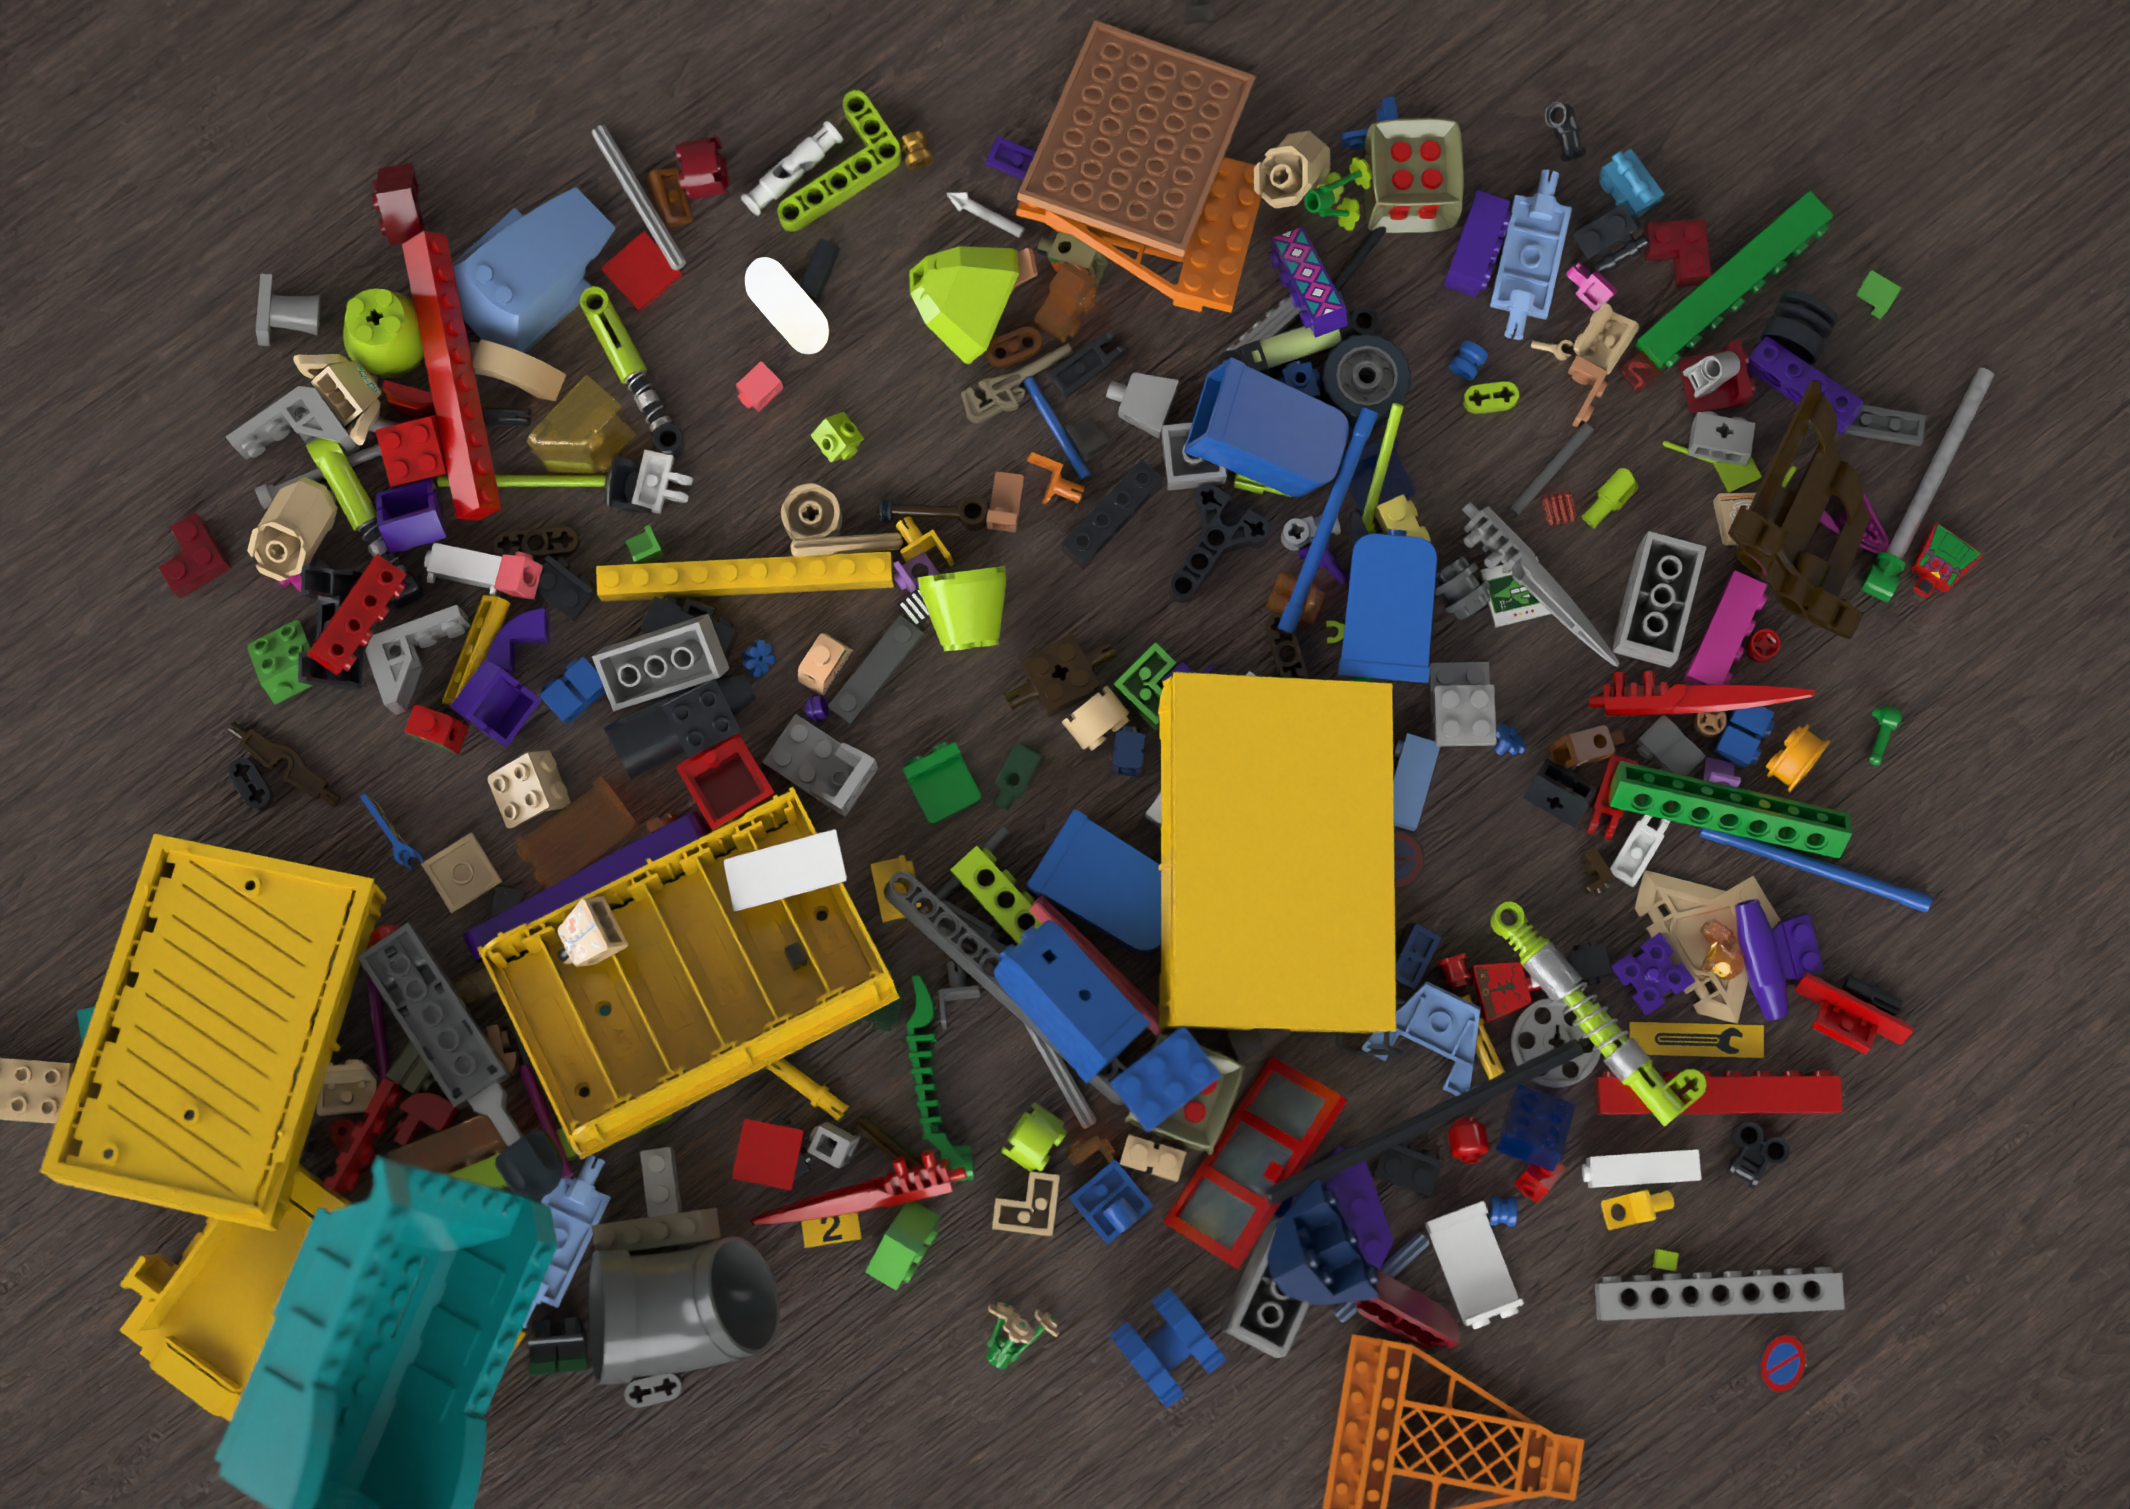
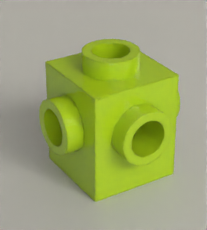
M845 412L825 418L810 435L831 463L842 458L844 461L852 458L858 452L856 447L864 440L855 424L851 422Z

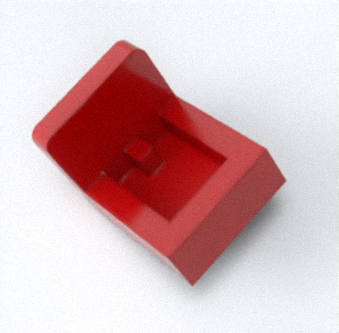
M1542 1149L1524 1173L1515 1181L1514 1185L1523 1195L1538 1203L1551 1190L1566 1167L1545 1149Z

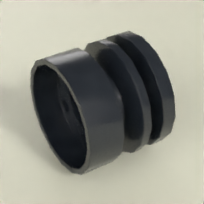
M1793 290L1784 291L1779 300L1780 304H1777L1774 309L1776 317L1769 319L1760 336L1761 341L1768 336L1809 365L1815 364L1825 346L1823 339L1830 336L1831 328L1835 326L1838 320L1837 313L1829 305L1809 294Z

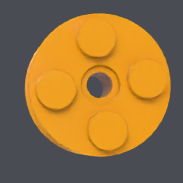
M1808 724L1804 728L1798 726L1796 730H1793L1783 743L1787 746L1786 750L1781 749L1766 765V768L1770 770L1767 776L1770 778L1774 775L1789 786V793L1808 774L1830 743V740L1823 742L1811 733Z

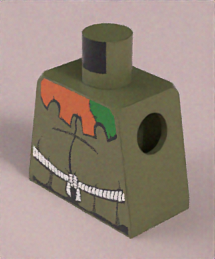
M1059 232L1055 241L1042 237L1038 245L1037 253L1048 257L1056 272L1098 288L1108 265L1106 256L1072 234Z

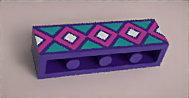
M1301 227L1271 238L1272 251L1269 252L1270 261L1274 269L1279 267V277L1283 287H1289L1291 290L1289 292L1290 299L1294 308H1300V317L1304 327H1310L1316 338L1348 326L1345 305L1304 228Z

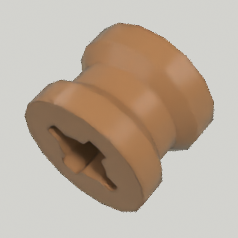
M1723 711L1698 713L1693 721L1696 733L1703 738L1716 737L1724 730L1727 724V718Z

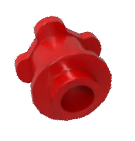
M1466 953L1438 961L1437 963L1438 968L1442 967L1446 979L1444 985H1451L1452 990L1468 985V979L1473 977L1472 974H1469L1465 963Z

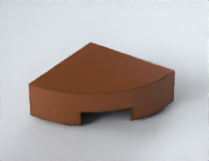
M668 813L667 816L661 819L656 817L647 821L646 825L650 833H653L677 820L678 817L675 813Z

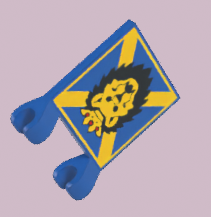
M364 793L360 798L392 842L396 862L405 865L410 871H414V868L410 865V860L418 857L419 861L423 863L425 861L424 857L405 843L377 801Z

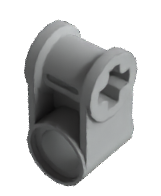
M1725 351L1705 357L1700 362L1685 369L1683 374L1689 378L1695 390L1694 397L1697 399L1712 393L1721 384L1735 376L1740 370V361L1734 352Z

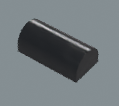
M822 238L818 240L800 284V287L814 303H819L840 252V248L837 245Z

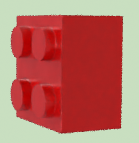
M436 415L375 430L390 487L447 473Z

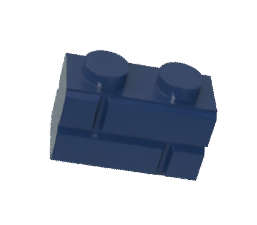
M1122 727V731L1115 733L1112 773L1115 775L1138 777L1142 774L1145 735L1140 733L1139 728Z

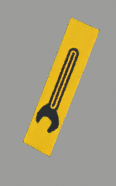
M1629 1022V1039L1634 1038L1648 1055L1764 1058V1025Z

